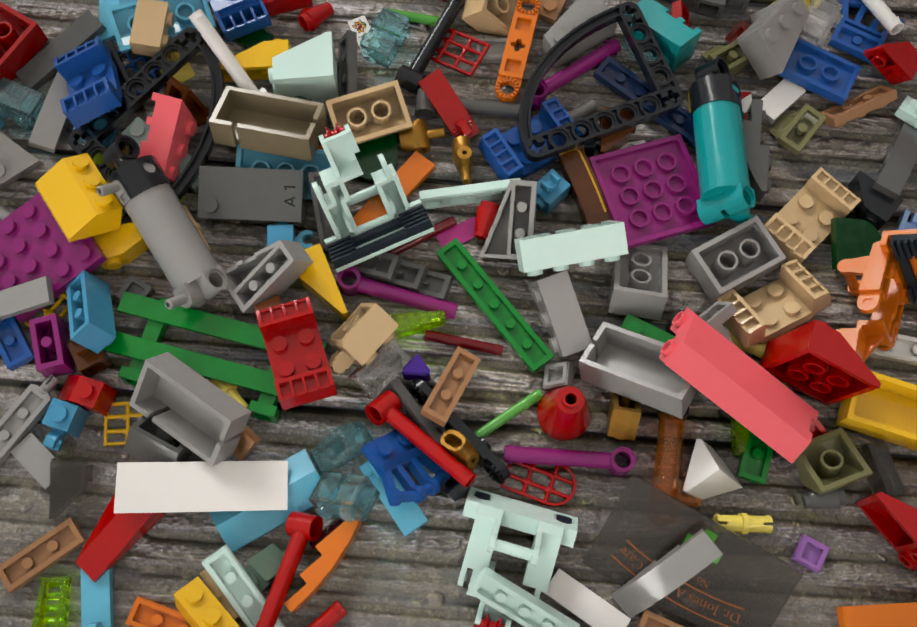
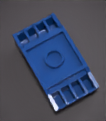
M209 0L227 43L272 25L262 0Z
M99 36L79 47H75V49L66 52L60 57L54 58V68L67 81L69 96L60 100L61 107L65 116L76 129L107 112H111L116 107L122 106L121 98L123 94L117 68L112 60L108 46Z
M556 96L542 102L540 113L531 117L533 136L573 122ZM517 126L502 134L496 127L483 135L478 145V149L500 180L524 179L558 160L557 155L539 162H531L526 159L519 142ZM578 127L575 128L576 135L584 138ZM555 135L552 137V142L557 146H563L565 139L560 135ZM532 145L530 150H535L538 154L543 146L536 148Z

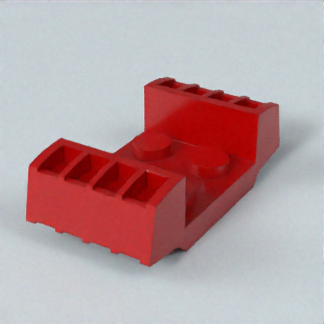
M309 296L255 311L282 410L337 395Z

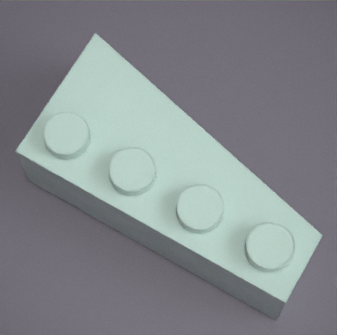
M607 220L602 221L601 224L582 225L579 230H576V228L555 231V234L542 233L514 239L519 271L527 272V276H536L543 274V269L553 268V271H564L569 269L570 264L579 263V267L594 265L597 259L604 258L605 262L621 260L620 255L629 254L625 224L621 221Z

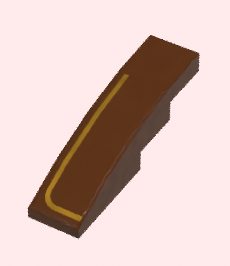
M582 146L558 154L557 157L564 178L571 185L569 190L571 198L575 199L582 222H585L587 225L601 224L602 221L611 220L601 187Z

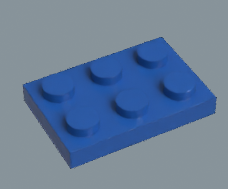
M798 38L783 73L778 74V76L842 106L859 74L861 66Z

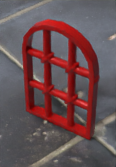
M450 28L448 30V33H451L450 37H444L445 45L442 49H437L438 56L436 58L432 57L431 60L468 77H472L489 50L490 44ZM458 35L469 41L465 46L455 42L453 37ZM472 42H475L485 48L480 52L472 49L470 45ZM449 44L460 47L463 51L457 56L447 52L448 50L446 49ZM467 51L479 55L476 63L463 57ZM444 54L454 58L456 62L454 65L440 60V58ZM461 61L473 66V68L468 72L457 66Z
M514 463L529 470L526 479L510 473L509 478L522 482L521 484L524 485L522 491L505 486V482L500 486V488L537 501L542 505L557 507L571 500L576 491V479L573 472L567 466L556 465L553 473L537 468L536 464ZM511 464L506 466L508 470H510ZM559 468L565 469L570 474L572 480L559 476L560 474H557ZM533 471L549 476V479H551L549 486L545 487L532 482L531 476ZM555 479L573 485L570 496L553 488ZM528 485L543 490L546 493L544 500L526 494ZM550 493L566 499L559 503L548 502Z

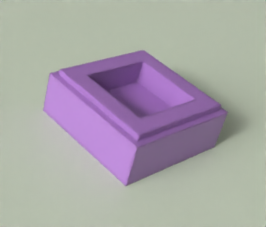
M803 534L800 536L790 560L818 574L822 569L830 547Z

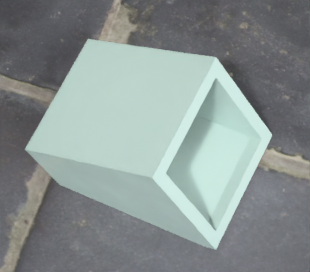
M331 31L325 32L272 57V68H268L269 82L273 86V94L315 102H325L339 97L337 57Z

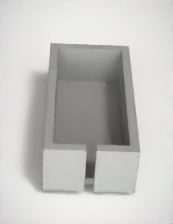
M603 321L592 339L593 344L589 343L579 360L581 380L682 419L697 389L660 360V350L665 343Z
M169 352L145 360L129 403L131 407L146 418L154 416L152 418L154 424L211 466L233 456L241 438L239 433L244 431L252 412Z

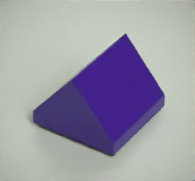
M417 353L403 367V378L405 380L420 378L423 381H429L430 369Z

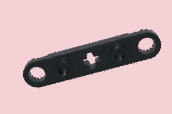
M416 378L408 385L409 391L412 392L411 394L413 396L416 395L414 398H418V402L424 405L432 389L420 378ZM452 412L444 426L446 430H456L463 434L479 454L477 464L480 467L484 466L486 472L491 473L489 476L493 475V480H496L497 483L502 484L510 477V472L504 463L490 450L491 446L483 437L478 438Z

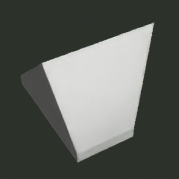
M696 439L682 491L694 500L700 501L743 488L716 451L702 439Z

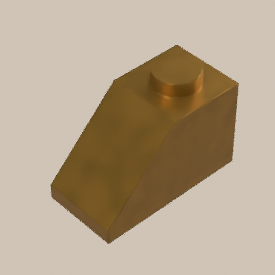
M611 392L607 418V436L618 440L627 439L635 441L641 417V403Z

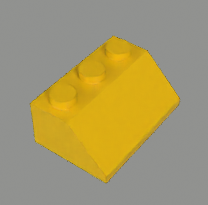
M88 153L62 158L35 182V187L69 243L120 229L122 206L114 194L102 197L97 194V187L107 183Z

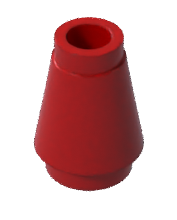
M329 2L302 9L301 13L297 15V19L305 32H314L334 15V10Z
M481 201L480 206H477L474 237L481 240L487 239L500 207L498 204L490 201Z

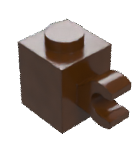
M72 340L66 344L79 371L88 378L113 365L105 351L101 350L97 354Z

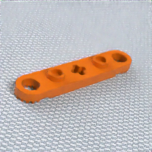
M517 0L495 84V95L501 102H513L519 96L540 13L539 0ZM524 4H532L535 8L531 9V11H524L522 6ZM517 44H521L519 51H515ZM503 86L513 87L514 91L510 94L507 93L506 95V93L503 94L501 92Z

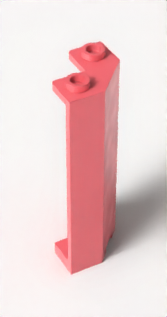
M688 307L684 311H680L672 320L673 325L670 327V330L676 336L673 339H669L662 346L661 354L659 355L660 360L792 464L811 443L813 434L809 431L811 422L817 421L819 412Z

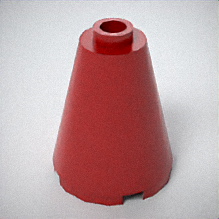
M567 386L553 389L544 395L538 405L537 418L542 431L550 438L567 441L581 436L586 431L591 420V410L583 393L576 387Z

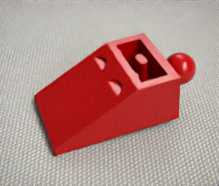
M881 491L858 499L855 504L899 554L900 562L912 571H916L917 509Z

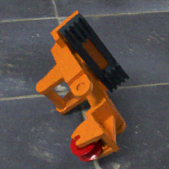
M917 229L883 231L881 241L873 243L869 256L843 259L837 264L839 273L844 276L848 284V293L851 296H858V309L862 313H872L870 320H857L856 328L836 330L842 334L864 363L876 348L887 351L895 346L904 305L909 304L910 298L912 303L916 304ZM856 276H863L862 280H857Z

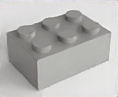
M756 215L691 250L685 260V264L711 303L714 304L720 296L734 289L737 292L777 270L785 261L786 256Z

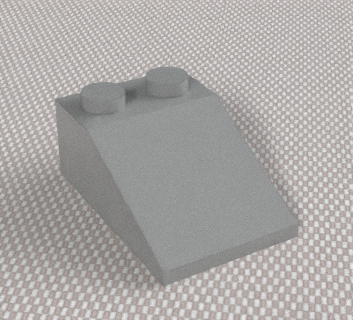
M646 244L628 249L629 254L620 255L621 260L613 261L608 312L619 315H627L629 313L635 317L661 321L668 298V247Z

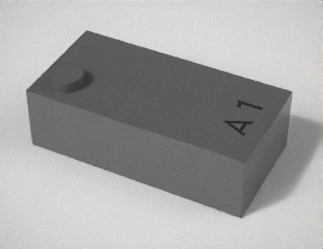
M199 166L197 218L211 221L286 222L289 224L306 225L308 173L304 170Z

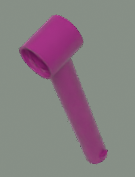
M615 38L605 40V43L599 48L591 51L548 79L542 80L535 93L538 95L534 96L531 110H540L541 103L546 101L548 95L597 66L608 56L611 57L614 54L617 56L621 50L619 41Z
M353 266L337 273L339 290L345 296H355L360 292L429 313H435L446 317L445 320L455 318L458 304H455L452 300L451 302L439 300L431 296L361 277L359 270ZM352 277L356 279V282L353 285H345L343 280Z
M513 443L504 447V462L511 465L513 462L609 469L613 475L624 476L636 463L634 452L627 447H619L612 453L513 446ZM621 455L625 457L628 466L626 468L617 466L615 456Z

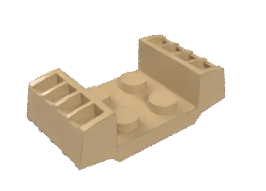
M820 167L800 191L778 213L776 212L764 226L786 256L785 261L797 259L801 264L831 233V219L835 217L845 218L861 199Z
M797 259L781 265L780 278L744 297H741L732 289L720 296L717 301L732 302L738 312L725 321L724 324L746 349L760 342L766 343L811 320L816 313L831 305V295Z

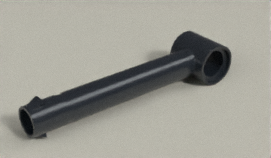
M449 0L410 67L402 65L398 70L395 80H398L401 88L415 95L417 94V90L421 88L418 82L426 77L423 72L466 0Z

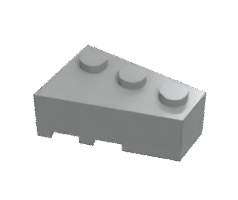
M576 0L543 36L541 50L543 55L545 56L561 38L575 27L609 9L603 0ZM617 22L580 41L566 52L553 65V68L556 69L603 43L605 40L612 38Z
M777 0L736 39L760 80L783 73L810 14L803 0Z
M0 132V190L43 165V163Z
M510 180L479 257L517 260L514 239L534 235L538 191L537 181Z
M278 240L255 252V255L250 258L240 260L235 263L236 265L223 269L228 278L226 288L243 313H255L253 306L277 295L280 297L313 263L300 242Z
M567 270L527 283L540 312L541 322L550 336L548 341L553 353H557L558 357H566L585 350L589 343L593 344Z

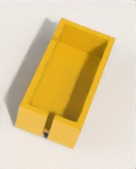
M872 371L881 383L880 388L840 402L835 425L917 451V385Z

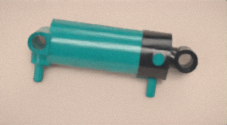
M716 57L696 68V81L689 88L700 199L696 200L697 212L700 220L705 225L713 224L725 218L740 224L755 217L750 213V209L755 207L756 204L755 190L750 187L740 83L736 77L730 75V69L726 61L722 57Z

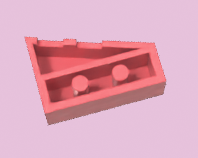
M153 92L151 100L156 101L152 117L147 116L145 124L150 125L147 140H141L138 158L147 155L155 156L172 186L173 182L179 177V167L182 159H185L187 156L188 144L191 136L193 137L196 133L197 122L182 99Z

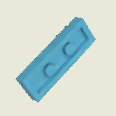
M367 461L359 467L405 538L428 522L415 502H404L399 506H390L382 479L371 463ZM393 474L396 488L400 491H405Z
M113 566L96 583L81 569V627H114Z

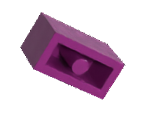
M56 313L28 320L36 370L47 378L51 374L58 377L76 372L73 357L66 345L70 343L67 322Z

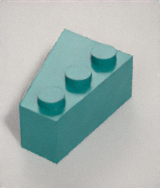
M641 0L638 2L637 5L641 9L671 71H675L692 58L702 30L698 27L691 29L685 25V19L682 17L675 19L668 14L669 9L655 0ZM633 32V36L635 39H645V36L642 32Z

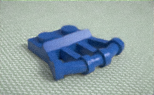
M838 0L839 22L828 45L872 64L863 55L864 51L882 45L891 34L887 33L886 29L882 33L876 31L879 20L875 16L869 27L860 24L866 11L872 13L861 0ZM849 7L859 8L854 20L848 18Z
M397 430L364 444L361 449L381 477L390 506H399L404 502L419 504L426 499V496H434L439 493L443 482L451 477L449 473L444 471ZM407 466L421 486L415 484L404 467ZM423 466H425L427 469H429L436 475L433 478H431L429 474L426 472V470L423 468ZM393 474L405 491H400L396 488Z

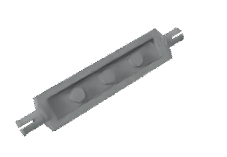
M52 374L48 376L41 386L30 384L0 419V466L9 457L10 451L25 438L48 410L53 399L49 392L60 381Z

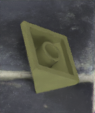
M842 427L812 438L811 443L795 460L801 484L820 495L873 474Z

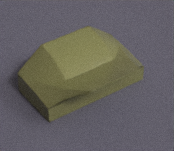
M737 40L728 45H718L701 54L708 62L716 57H722L728 64L731 76L742 71L750 64Z
M806 103L798 111L784 113L769 132L776 137V141L797 156L827 117Z

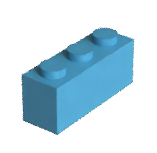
M83 270L66 286L70 340L98 354L106 346L112 344L116 338L110 285Z

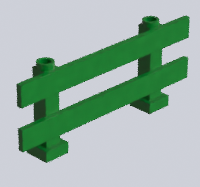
M124 292L117 311L148 320L141 338L116 331V338L112 344L102 349L105 352L132 358L130 366H121L118 374L125 384L136 387L145 360L169 352L204 378L260 392L258 401H250L248 409L252 411L251 417L278 424L281 413L277 407L279 399L271 365L269 371L162 343L170 325L267 351L259 326L182 306L169 310L165 307L166 298L157 300ZM323 343L325 351L327 348V343Z

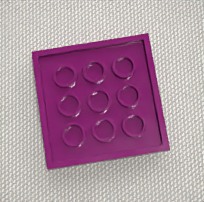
M681 134L588 158L601 187L610 219L621 221L625 224L628 249L711 227L718 223L705 225L698 216L696 200L700 199L698 172Z
M37 193L0 222V290L46 276L51 278L55 300L66 291V286L83 270L91 273L108 260L94 236L69 243L40 193ZM44 307L16 315L15 317L18 321L24 323Z

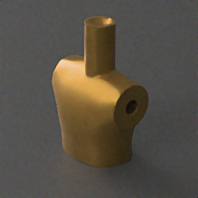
M416 119L412 121L413 128L398 132L402 152L418 151L420 154L430 151V140L445 137L444 127L428 130L424 119Z
M458 136L452 142V159L458 173L461 175L462 184L467 185L472 183L473 154L470 138L468 136Z
M456 430L446 431L440 439L444 448L471 471L475 470L479 461V454L472 443Z

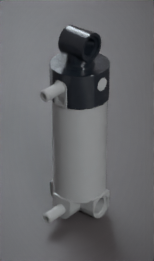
M120 135L103 153L105 164L115 171L107 178V184L97 187V194L101 197L115 194L174 290L172 292L174 297L165 300V307L171 310L181 305L184 308L198 310L227 287L228 278L222 267L216 262L172 189L169 179L155 156L147 155L138 158L140 153L138 143L127 135Z

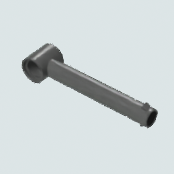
M419 88L416 94L415 116L424 120H432L436 118L437 112L423 90ZM460 99L467 112L471 115L518 118L520 103Z

